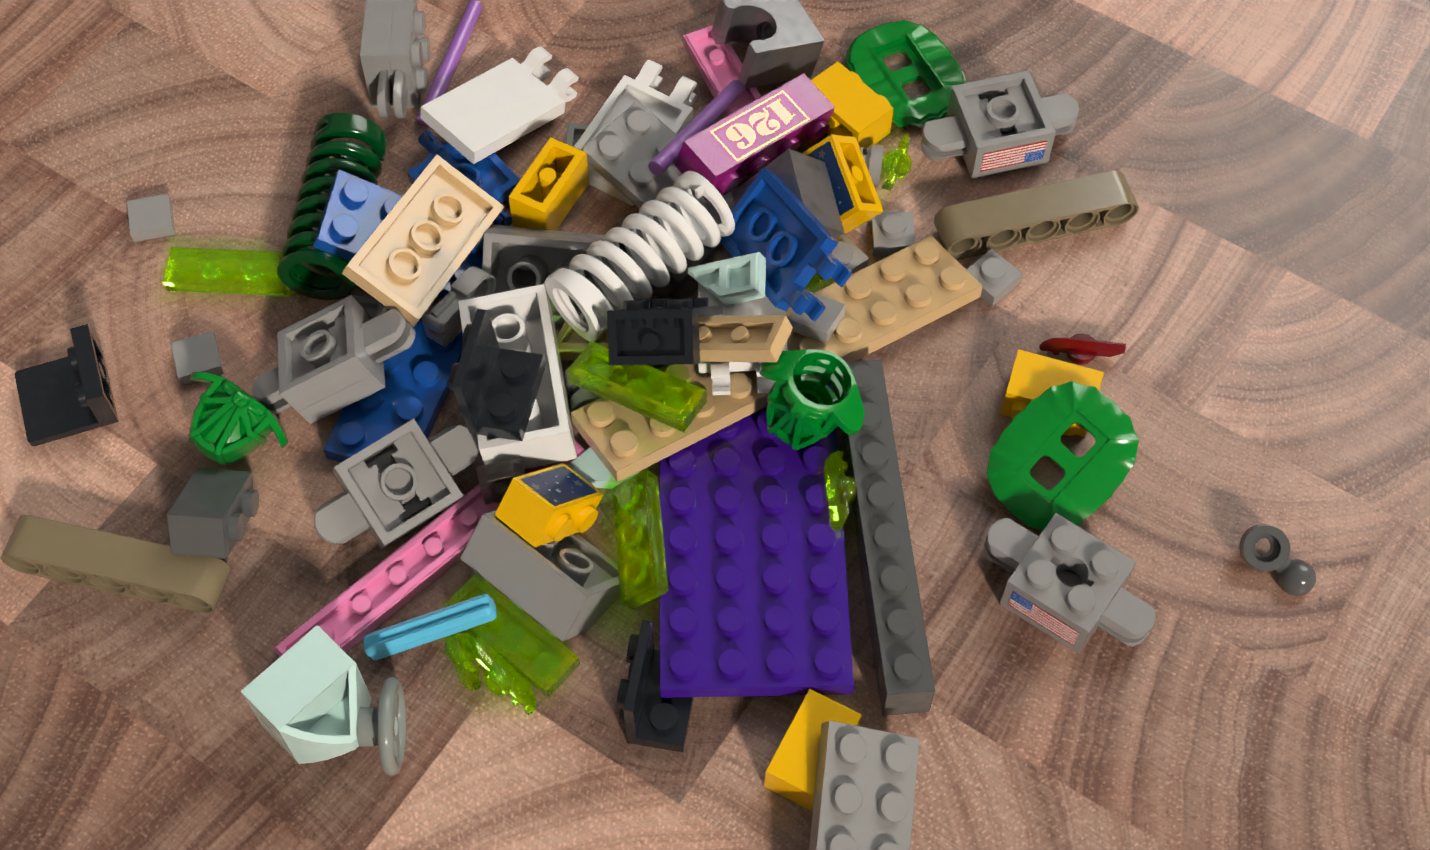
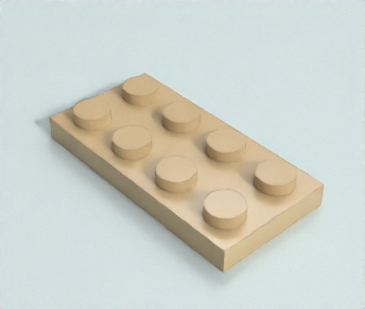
M436 154L348 263L342 274L388 309L399 311L404 319L414 327L505 206Z

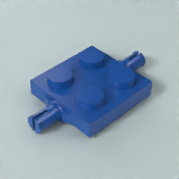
M427 130L425 131L426 136L424 133L419 136V144L428 151L429 155L422 163L407 171L411 184L415 182L436 154L501 204L509 200L508 196L520 181L495 153L473 164L451 144H442L432 131ZM502 209L493 223L495 225L510 226L512 224V217Z

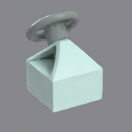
M318 625L241 690L242 695L262 727L298 764L314 763L335 758L351 752L359 746H378L380 763L385 774L395 776L402 768L406 744V705L404 690L400 680L396 677L386 679L381 689L379 707H370L372 698L356 662Z

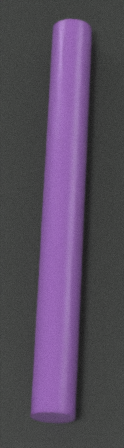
M470 0L423 105L446 93L483 9L479 1ZM420 109L416 121L422 126L430 127L421 119Z
M739 80L731 81L649 162L648 168L650 172L660 176L678 158L684 140L708 128L744 92L743 83Z

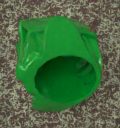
M821 349L782 351L777 362H762L760 364V375L774 381L767 396V431L769 434L773 433L779 439L791 445L792 450L798 451L800 448L816 443L820 439L827 437L837 426L848 435L856 434L863 426L865 417L864 406L853 371L839 355ZM802 374H813L821 377V380ZM827 383H829V384L834 388V390H835L837 396H836V395L834 394V392L827 386Z
M206 372L192 373L189 378L190 380L210 384L205 393L203 392L199 397L200 400L193 411L188 434L189 442L194 444L195 448L204 456L218 462L221 466H228L229 463H234L251 454L259 445L264 446L268 441L266 438L271 432L275 433L281 448L288 443L287 434L277 416L233 382L222 376Z

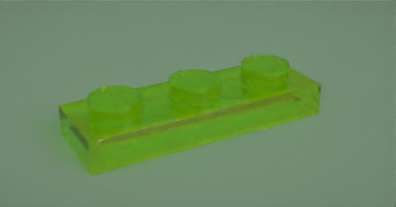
M171 247L163 278L166 290L174 292L292 296L293 290L281 282L277 275V266L280 259H282L281 251Z
M592 341L567 370L569 383L681 432L686 431L707 403V390L649 365H609L608 348Z
M647 469L612 488L620 603L632 610L668 592L658 476Z
M475 574L444 607L482 594H488L493 598L496 604L497 617L493 621L467 629L466 631L549 698L580 665L579 657L479 575Z

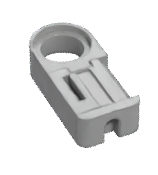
M476 266L465 270L451 285V291L429 313L425 312L423 314L422 322L426 336L444 347L448 346L462 331L458 301L494 294L496 289L495 277Z

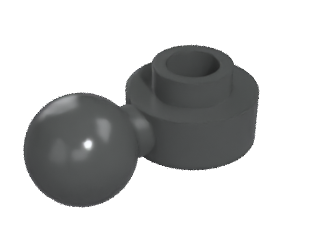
M1258 524L1244 532L1239 548L1242 558L1248 565L1260 571L1276 570L1280 587L1290 595L1302 596L1313 589L1316 583V573L1313 567L1304 560H1291L1289 558L1290 543L1287 536L1280 529L1268 524ZM1266 538L1270 543V549L1266 554L1259 555L1255 550V545L1260 539Z

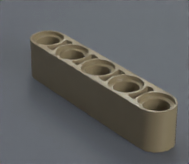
M1115 170L953 204L940 210L935 215L934 224L943 247L956 260L984 255L990 249L997 252L1120 225L1131 220L1138 213L1139 206L1125 175L1121 171Z
M21 515L0 557L5 565L26 574L200 613H212L215 611L231 571L230 566L219 558L171 554V546L30 515Z

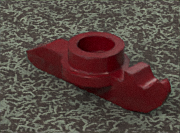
M1076 334L1071 338L1061 337L1045 340L1039 345V348L1042 351H1051L1054 355L1067 353L1070 361L1078 365H1085L1096 356L1112 357L1124 354L1126 343L1098 341L1087 334Z

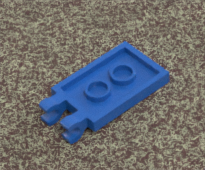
M763 167L731 210L735 222L734 232L730 236L721 237L720 242L733 257L760 252L766 258L765 296L775 307L784 311L791 307L798 315H802L805 312L811 320L816 322L826 307L817 297L805 289L817 272L827 281L831 277L840 287H843L853 273L843 262L831 254L839 242L775 172Z

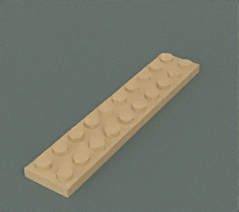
M929 236L853 273L843 287L838 286L835 282L815 292V294L845 304V315L827 343L791 331L787 339V351L821 349L839 355L845 362H855L980 298L982 285L935 238ZM791 307L786 311L787 318L792 312ZM698 364L666 365L572 411L571 417L575 428L615 480L620 482L767 407V396L769 393H758L756 371L730 372L731 395H713L711 373H699ZM802 374L818 380L821 379V377L813 374Z

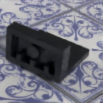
M708 297L623 301V309L607 311L609 365L700 363L699 317L723 315V306H709Z
M477 309L472 324H467L462 337L463 352L459 363H454L451 368L449 388L451 391H454L459 413L463 415L471 434L523 441L546 367L544 355L501 349L488 311Z
M88 324L70 329L74 346L67 348V357L15 372L27 441L33 447L119 422L104 354Z
M642 620L639 635L631 634L628 643L626 662L630 663L628 679H621L616 704L617 708H620L619 725L626 728L627 743L684 753L694 697L661 698L660 650H654L652 621Z

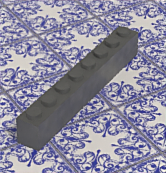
M882 359L846 362L853 371L865 412L863 426L856 434L848 435L841 428L840 430L882 716L929 712L935 694V685Z

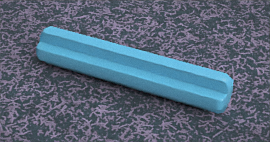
M482 594L368 633L363 639L364 650L368 657H371L373 660H379L493 621L497 617L496 604L488 594Z

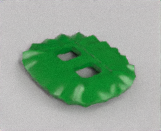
M906 20L883 23L857 36L847 49L846 68L858 74L863 83L889 101L890 105L894 108L892 123L899 128L907 125L921 128L927 121L944 118L947 116L952 86L967 83L964 72L949 49L936 34L921 24H915ZM903 53L911 63L907 67L892 71L883 61L886 57ZM916 80H921L930 90L925 95L910 98L902 86Z
M1070 381L1061 385L1050 386L1014 417L990 451L987 476L994 495L1010 513L1029 527L1044 530L1055 513L1078 525L1105 503L1124 481L1126 475L1136 462L1139 439L1134 431L1131 418L1113 400L1102 394L1096 387ZM1072 424L1081 425L1095 438V444L1082 457L1073 454L1061 442V436ZM1044 456L1051 458L1065 473L1064 478L1051 490L1045 489L1030 475V469Z

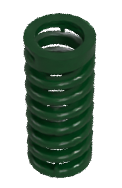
M332 113L319 119L315 125L310 152L306 158V169L301 177V187L297 192L296 205L291 214V224L287 229V241L282 248V259H280L277 266V275L281 282L289 289L309 298L320 300L340 299L350 294L354 287V282L342 274L350 261L317 248L312 250L308 246H313L317 231L312 228L319 227L323 212H318L317 209L324 211L333 179L338 170L378 185L377 178L382 172L381 161H384L388 139L385 132L367 118L350 113ZM343 137L354 138L367 143L372 149L370 150L363 145L350 141L330 140ZM301 263H306L317 269L335 272L338 276L330 277L317 274Z

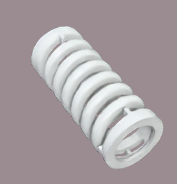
M686 171L676 179L672 187L662 189L656 196V200L645 202L639 209V214L628 215L623 220L621 227L611 228L606 233L604 241L593 242L588 247L586 254H579L573 257L569 263V269H558L548 276L545 280L547 293L553 305L568 325L584 339L595 342L599 339L600 334L608 328L607 311L623 309V301L634 300L633 297L638 300L650 299L653 293L651 284L656 287L668 285L670 280L668 270L674 274L683 273L687 267L686 258L694 261L702 258L704 254L703 244L707 247H716L720 243L721 237L730 236L734 232L735 222L733 214L719 191L705 177L694 171ZM691 189L695 190L696 198H694ZM704 196L712 203L720 216V224L715 222L711 214L697 199ZM670 202L675 203L678 211L670 206ZM653 216L658 217L660 224L653 220ZM636 229L641 230L644 239L636 234ZM619 243L624 244L627 253L619 248ZM602 256L608 259L612 270L602 262ZM584 270L591 273L596 286L585 278ZM570 298L576 303V305L582 311V314L579 315L577 313Z

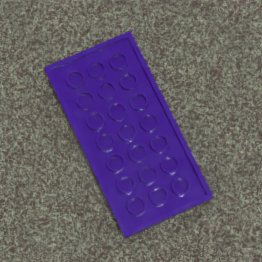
M827 383V386L834 392V388ZM767 407L660 461L661 698L807 695L809 689L821 695L853 694L854 679L837 427L827 437L820 439L816 443L800 448L798 451L792 450L791 445L779 439L775 434L768 433Z

